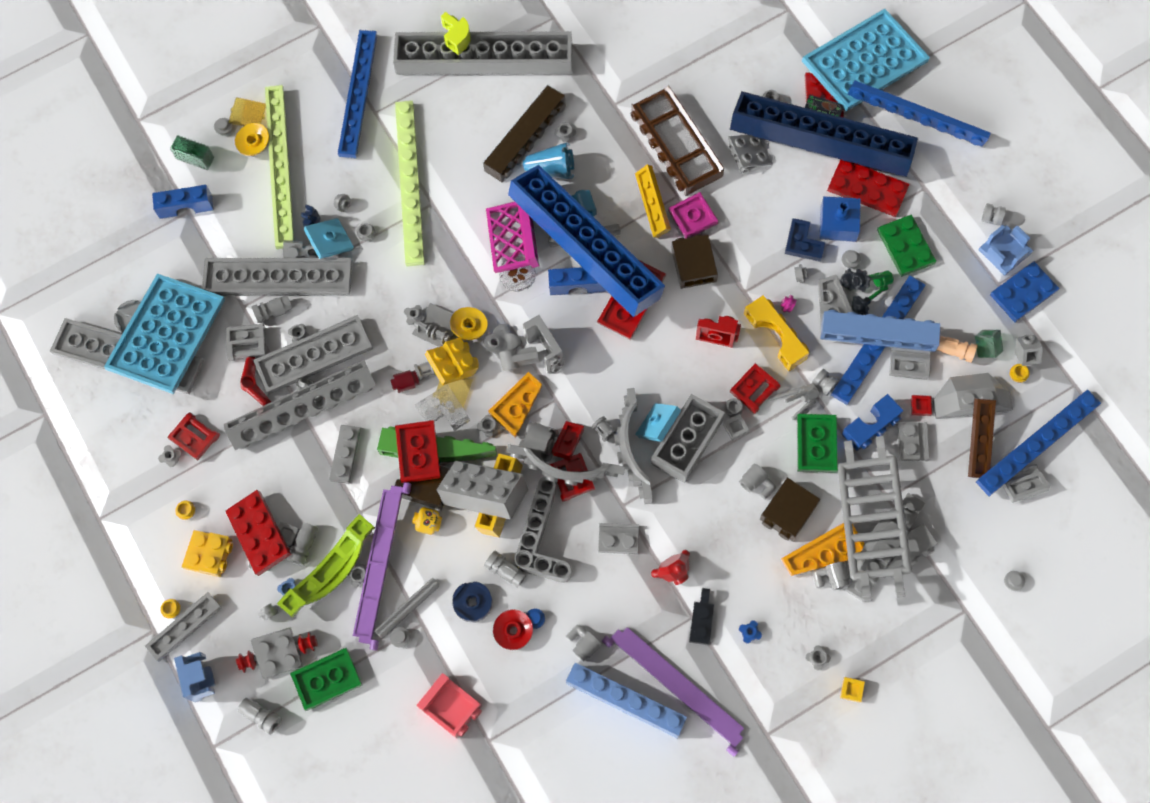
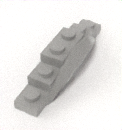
M628 388L627 395L624 396L625 407L622 408V414L619 415L621 427H617V434H614L615 444L620 446V452H617L618 463H622L625 469H629V481H633L634 487L642 486L638 487L640 499L644 498V504H651L653 498L650 479L637 465L629 444V421L632 413L637 412L635 388Z
M508 444L506 452L511 453L510 457L522 459V456H525L524 463L529 465L528 468L534 470L541 469L542 475L546 476V480L557 482L558 478L564 479L566 484L577 486V482L583 483V479L597 481L598 478L603 479L605 471L607 476L618 477V474L624 475L625 471L624 466L604 462L602 467L594 470L563 471L541 461L527 447Z
M907 493L903 500L907 533L925 505L923 501L910 493ZM897 518L880 520L872 532L898 529ZM900 538L868 540L861 552L898 548ZM892 557L857 561L858 572L885 569ZM879 578L869 579L871 590ZM853 580L846 591L864 602L861 580Z

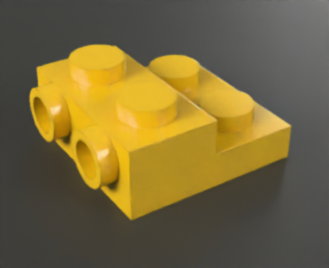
M461 338L446 341L443 346L427 350L425 353L427 360L442 385L474 376L479 368L478 359L472 357L469 352V344L466 341L463 342Z
M193 530L181 567L186 570L221 578L222 573L227 568L226 559L228 554L232 552L233 540L228 536Z

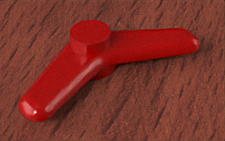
M249 356L244 364L240 386L243 391L250 394L257 402L264 406L271 403V400L256 384V365L253 361L256 358Z

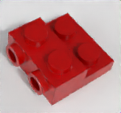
M719 316L718 323L707 318L699 319L696 340L732 348L733 343L738 342L741 324H738V320L731 316Z

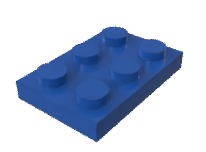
M1033 261L992 291L990 296L1014 322H1017L1055 294L1060 288Z

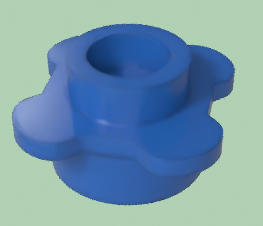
M754 620L750 621L749 624H741L739 626L744 643L749 644L751 641L759 640L762 637V633L757 628L758 623Z

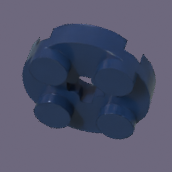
M480 582L461 584L455 590L452 598L453 608L457 616L464 621L473 623L484 619L490 613L493 603L490 591ZM476 597L477 605L468 606L469 602L467 600Z

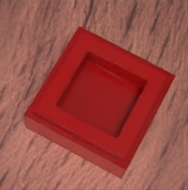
M912 395L911 415L931 416L932 397Z

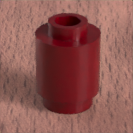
M415 370L394 374L393 379L390 380L393 391L397 390L398 393L416 388L415 386L420 385Z

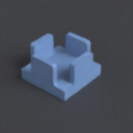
M1007 225L1000 226L978 249L1004 276L1033 252L1027 245L1030 237L1019 226L1011 230Z
M202 652L186 657L181 655L174 658L183 697L194 703L201 701L204 697L215 694L214 689L210 688L215 686L212 668L210 666L203 668L201 661L206 659V655Z

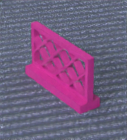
M516 202L486 208L494 272L500 273L529 265L532 268L540 267L533 219ZM518 207L519 211L515 216L509 214L512 208ZM500 212L501 215L497 220H494L491 217V213ZM505 216L511 219L507 226L501 224ZM515 222L521 225L516 232L510 229ZM497 226L504 229L499 236L493 232ZM507 232L513 234L509 241L502 239ZM517 237L523 240L519 247L513 245ZM500 241L506 244L501 252L495 248ZM509 247L516 250L511 257L505 255ZM519 253L525 255L524 261L517 262L515 258ZM502 257L508 260L505 265L498 266V261Z

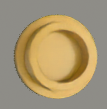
M1022 364L1013 365L1009 372L1011 379L1018 383L1025 382L1030 374L1027 366H1022Z
M187 500L181 501L176 506V515L182 520L192 518L195 514L194 504Z
M175 599L165 600L160 607L162 616L167 619L177 617L181 611L180 603Z

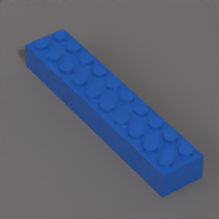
M539 164L511 180L508 195L633 317L661 299L665 285Z

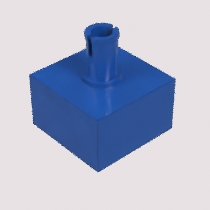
M823 196L820 206L819 240L857 242L860 233L861 199Z

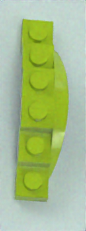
M358 514L347 526L343 536L323 561L293 589L290 588L277 604L293 618L304 605L314 603L335 590L354 568L362 551L364 539L375 527Z

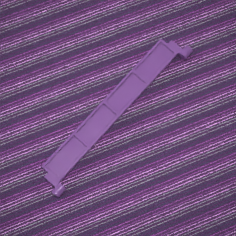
M404 482L403 487L391 485L390 490L383 489L352 635L359 637L360 643L370 644V650H378L379 641L372 639L402 494H410L412 485L410 483Z
M628 627L623 632L618 629L611 638L606 635L601 642L608 648L613 643L619 646L731 744L726 751L733 757L736 756L739 750L735 747L743 739L740 733L744 729L736 720Z

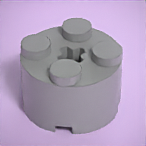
M529 422L526 428L527 434L525 439L520 441L519 446L529 448L541 461L549 463L553 457L555 437L558 438L559 432L557 429L536 422Z

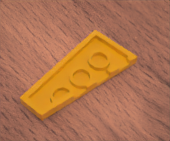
M844 523L781 558L790 575L794 576L823 568L833 563L848 561ZM852 524L853 534H859L854 525ZM863 541L854 542L855 552H861L865 543Z

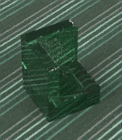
M981 330L975 336L979 358H997L1003 352L1001 330Z

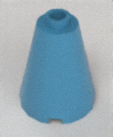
M563 143L526 156V160H523L524 170L528 171L539 164L553 178L572 179L574 174H571V170H574L575 165L573 151L568 149L570 143Z

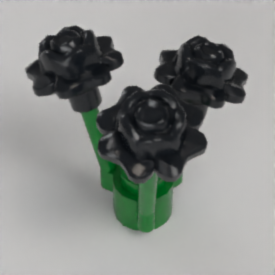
M849 268L841 276L842 286L847 287L849 291L855 289L865 292L870 287L869 282L871 280L874 281L875 286L880 287L878 291L864 299L860 296H853L852 310L858 315H867L870 309L868 305L871 303V300L883 291L888 290V285L894 282L893 275L889 270L867 275L866 270L857 269L856 272H852L851 268Z

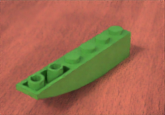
M395 427L382 428L377 447L380 455L398 458ZM436 435L439 463L471 461L497 455L496 446L488 442L478 444L470 439L460 441L451 436H444L442 438Z

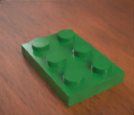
M912 214L878 227L877 232L901 277L936 263V259Z
M797 414V472L837 473V415Z
M347 648L290 673L305 711L362 686Z

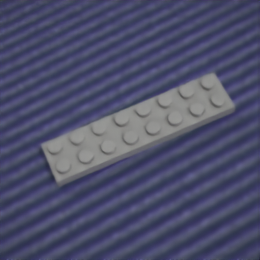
M205 258L202 289L218 295H350L352 259Z
M65 318L50 352L105 369L104 365L122 334ZM194 356L176 391L190 395L204 361L202 358Z

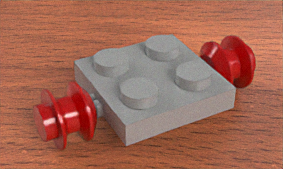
M289 627L251 639L255 655L251 651H248L246 656L239 653L236 664L239 670L246 673V669L249 667L255 670L258 663L264 679L302 667L303 664L298 650L304 654L310 648L315 651L318 642L315 634L311 635L310 632H308V637L305 638L299 635L298 642H295L292 629Z

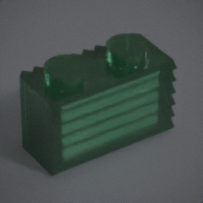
M180 135L176 136L170 147L175 159L205 170L209 169L214 160V155L208 145L199 144V142L189 138L186 139V137L183 138V136L180 137Z

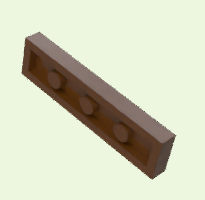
M974 399L968 477L980 478L991 468L996 400Z

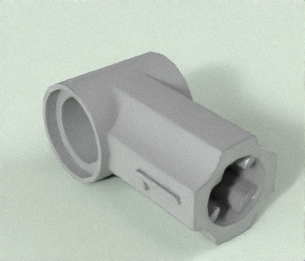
M536 347L499 352L503 371L539 363Z

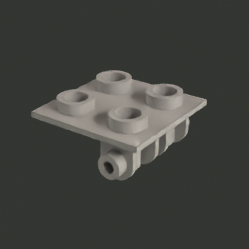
M751 135L728 137L730 140L728 146L733 153V157H735V162H738L739 171H742V173L748 172L749 167L772 164L759 137Z
M430 303L423 314L424 321H415L414 327L416 328L412 335L438 347L443 346L454 335L450 328V319L453 313Z

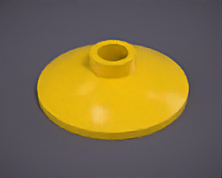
M250 123L243 126L235 137L237 150L246 156H254L261 153L269 142L268 130L259 123Z
M463 307L456 310L451 316L450 328L461 339H478L487 330V318L476 308Z

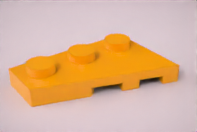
M528 372L488 410V413L516 438L542 388V384Z

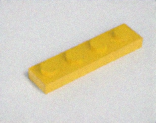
M647 164L637 171L635 176L653 237L659 238L670 231L671 227L653 166Z

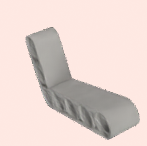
M545 476L538 482L516 552L515 562L522 572L564 583L569 581L572 576L570 565L565 561L537 554L556 494V483L546 480ZM545 484L553 486L549 491L543 490L542 487ZM540 502H545L547 504V506L544 509H538L536 507L537 504ZM535 520L541 522V525L537 528L531 526V523ZM528 539L536 541L533 546H527L525 542ZM527 557L530 561L527 565H521L519 563L520 559ZM543 562L549 565L544 571L538 568L539 564ZM560 568H566L568 573L560 576L557 574V571Z

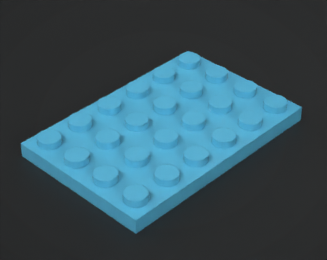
M883 9L803 56L802 62L835 100L844 105L843 109L847 112L863 102L847 95L854 80L883 90L927 63L930 57L889 12Z
M157 274L104 368L110 372L174 394L220 311L225 298Z

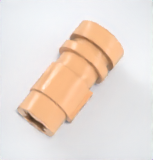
M940 335L937 350L951 356L960 357V360L966 359V362L972 363L978 345L973 343L970 345L967 341L964 343L957 339Z

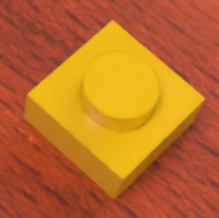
M844 677L840 698L861 703L865 681Z

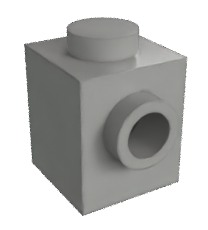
M1036 335L1016 337L1015 354L1022 366L1041 363L1043 347Z

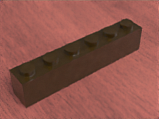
M547 85L483 162L484 171L500 182H503L505 178H509L513 168L522 162L523 156L527 151L530 152L535 141L543 136L548 125L551 126L557 114L563 112L566 107L565 95Z

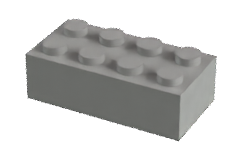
M691 394L665 438L651 457V464L685 483L723 422L725 412Z
M455 461L437 488L443 504L446 506L511 519L528 492V487L522 474Z

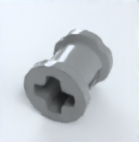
M429 361L420 365H414L419 381L423 377L432 374L436 375Z
M605 416L599 418L592 425V428L596 429L602 436L604 442L608 441L617 432L615 428H612L607 423Z

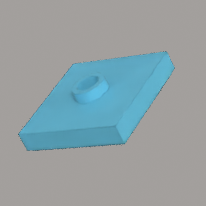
M338 218L308 225L304 228L319 259L352 251L354 248Z
M655 403L635 435L641 439L662 442L680 414L681 409L678 406Z

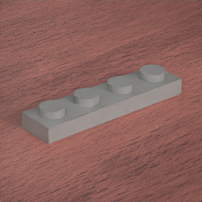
M207 592L147 643L145 647L160 662L222 607Z

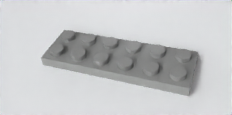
M356 315L253 361L269 395L299 382L300 378H308L373 348L359 316Z

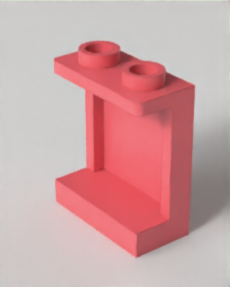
M444 673L439 676L416 705L456 739L459 735L462 737L469 728L467 726L472 719L476 720L482 712L480 709L482 707L481 703L451 681Z

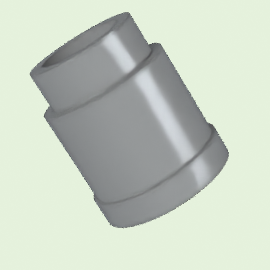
M755 463L739 481L740 485L748 492H751L763 483L766 486L760 493L763 499H766L776 488L775 484L768 478L767 473Z
M845 562L833 563L813 571L816 588L824 587L822 576L828 575L833 590L849 587V577Z
M576 625L566 637L571 642L578 635L582 637L572 651L582 661H585L601 648L602 644L581 625Z

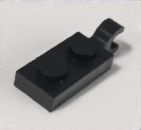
M702 588L700 602H694L689 643L709 645L714 604H708L710 589Z

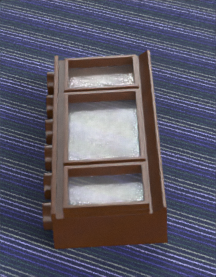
M669 85L663 90L635 104H631V118L634 122L637 121L642 135L647 136L650 147L656 150L659 161L665 164L668 175L675 179L678 190L682 191L685 196L723 177L724 167Z

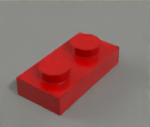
M566 421L552 449V455L571 460L584 432V426Z

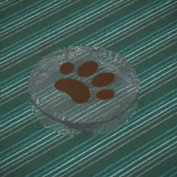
M517 256L515 258L517 262L525 260L524 256ZM506 259L501 266L505 265L508 260ZM529 265L500 272L499 277L505 288L510 291L520 292L532 286L535 281L536 270Z

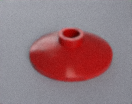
M519 610L504 611L496 618L493 624L495 641L507 650L523 648L528 644L533 634V625L530 618ZM511 628H517V633L511 634Z

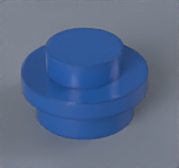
M531 609L526 613L532 622L533 629L543 626L545 615L541 610Z

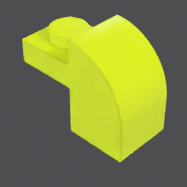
M444 12L441 15L442 26L448 30L444 35L445 44L456 54L460 55L468 47L471 40L468 22L464 17L458 21L454 15Z

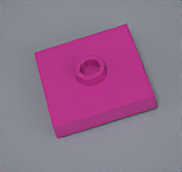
M701 192L668 208L670 215L685 239L691 238L717 225L719 222Z

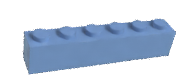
M828 310L823 313L820 339L936 352L940 340V323H935L931 320L922 322L912 318L903 320L896 319L893 316L877 317L874 314L858 315L855 312L839 313L836 310Z
M574 663L567 677V685L678 739L687 719L686 716L577 663Z

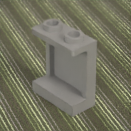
M537 315L523 323L525 339L528 343H531L539 338L549 354L544 357L547 373L557 372L564 365L563 351L540 315Z

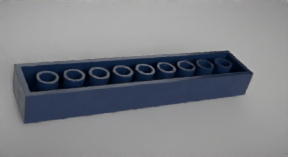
M744 91L740 93L729 129L904 177L908 175L918 137Z

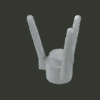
M811 383L807 386L804 385L800 388L769 397V401L792 394L796 395L786 399V403L801 398L803 402L807 401L792 417V420H795L797 414H802L809 406L816 403L815 399L819 397V392L816 386Z

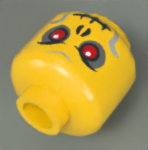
M422 507L419 513H414L412 523L415 524L417 532L432 535L435 531H439L442 517L439 516L437 510Z

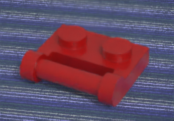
M755 363L730 389V393L747 406L752 413L756 414L765 400L774 391H777L781 385ZM765 382L769 384L754 402L750 400L751 396Z
M189 412L167 438L198 461L212 443L218 440L220 433L209 429L197 420L194 414ZM191 424L207 436L206 439L202 440L186 427Z
M581 453L573 455L571 460L562 459L550 464V466L559 470L566 467V470L571 472L588 471ZM558 478L557 481L562 502L595 490L593 482L587 479H583V483L577 482V486L572 485L574 489L568 491L564 479Z

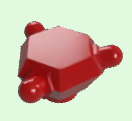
M683 550L681 554L672 555L663 561L658 569H653L651 576L668 582H674L675 585L682 584L689 578L687 573L689 571L690 552Z

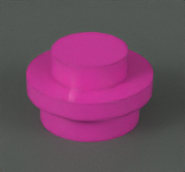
M790 294L788 297L785 296L780 305L783 312L787 311L790 313L793 310L797 299L793 298V295Z

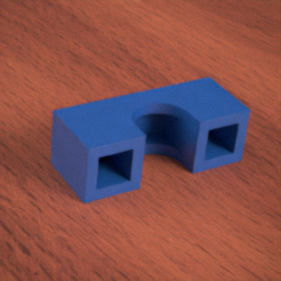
M207 185L152 193L153 210L160 219L178 216L177 210L181 208L193 209L195 213L214 210L212 193Z
M583 267L548 269L550 295L569 294V290L573 288H584L587 290V293L606 292Z
M889 394L875 403L870 411L875 416L877 423L869 425L858 417L844 428L841 435L847 441L852 440L856 451H859L861 448L864 450L873 443V438L884 435L889 425L895 426L902 419L900 416L903 413V409Z

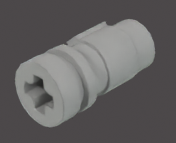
M287 295L270 300L264 304L262 302L259 306L257 304L251 306L257 323L264 322V319L269 320V317L284 315L286 311L293 309Z
M303 523L294 541V546L290 547L292 555L286 559L304 566L318 528L311 524Z
M493 551L485 562L484 567L488 570L492 569L494 574L498 573L503 579L518 588L525 579L526 574L511 562L506 561V557H501L499 552Z
M245 698L238 707V712L253 723L258 724L260 729H263V731L270 735L277 730L281 723L282 717L271 710L267 711L263 706L249 698Z

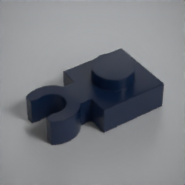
M306 204L305 213H301V217L304 218L302 222L304 228L308 225L320 223L318 211L313 206Z

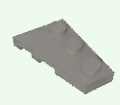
M837 274L819 280L821 324L824 311L853 312Z

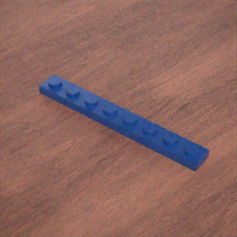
M359 30L337 153L339 157L357 158L377 41V31Z
M856 80L852 83L847 94L854 99L868 102L872 106L881 107L890 113L899 114L906 119H912L924 126L935 128L939 132L953 135L957 139L969 141L976 146L982 147L991 132Z
M909 275L882 317L893 316L896 319L904 320L926 285ZM864 344L831 393V396L848 405L886 346Z
M1087 389L976 481V484L990 497L1095 410L1101 402Z

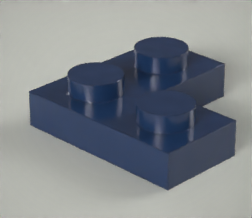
M792 218L784 254L821 262L825 242L807 238L811 222Z

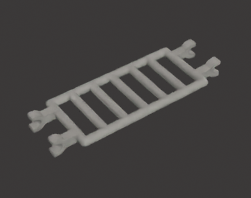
M884 436L876 437L878 458L855 461L852 440L844 441L847 462L838 464L850 578L852 580H861L864 601L872 600L869 579L894 576L897 598L905 597L902 575L912 572L897 458L895 456H886ZM890 464L891 474L847 480L846 470ZM892 482L893 492L849 498L848 487ZM895 501L896 510L851 516L850 505ZM897 518L898 529L853 534L852 524ZM893 537L900 538V548L855 552L854 542ZM902 556V567L859 572L857 569V561Z

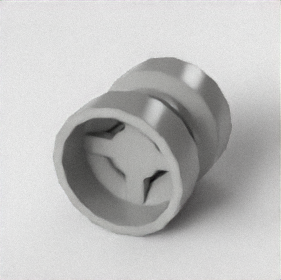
M987 203L984 208L982 222L988 223L991 221L995 225H1001L1006 208L1001 206L997 208Z
M822 369L814 378L812 384L816 387H821L822 392L828 395L838 384L839 380L829 376V372Z

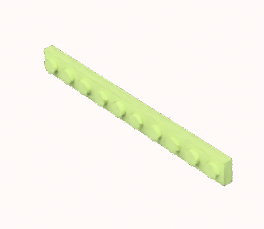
M283 85L265 87L267 129L269 132L268 144L276 249H283L284 240L294 241L284 88Z
M413 100L395 102L406 266L425 265Z

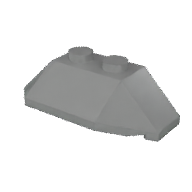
M989 373L950 377L932 401L936 419L973 415L974 399L996 400L995 413L1013 411L1010 392Z

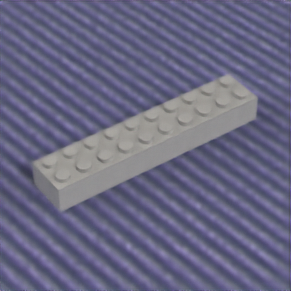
M572 31L470 32V43L460 55L446 46L444 35L447 32H395L393 64L396 74H572Z

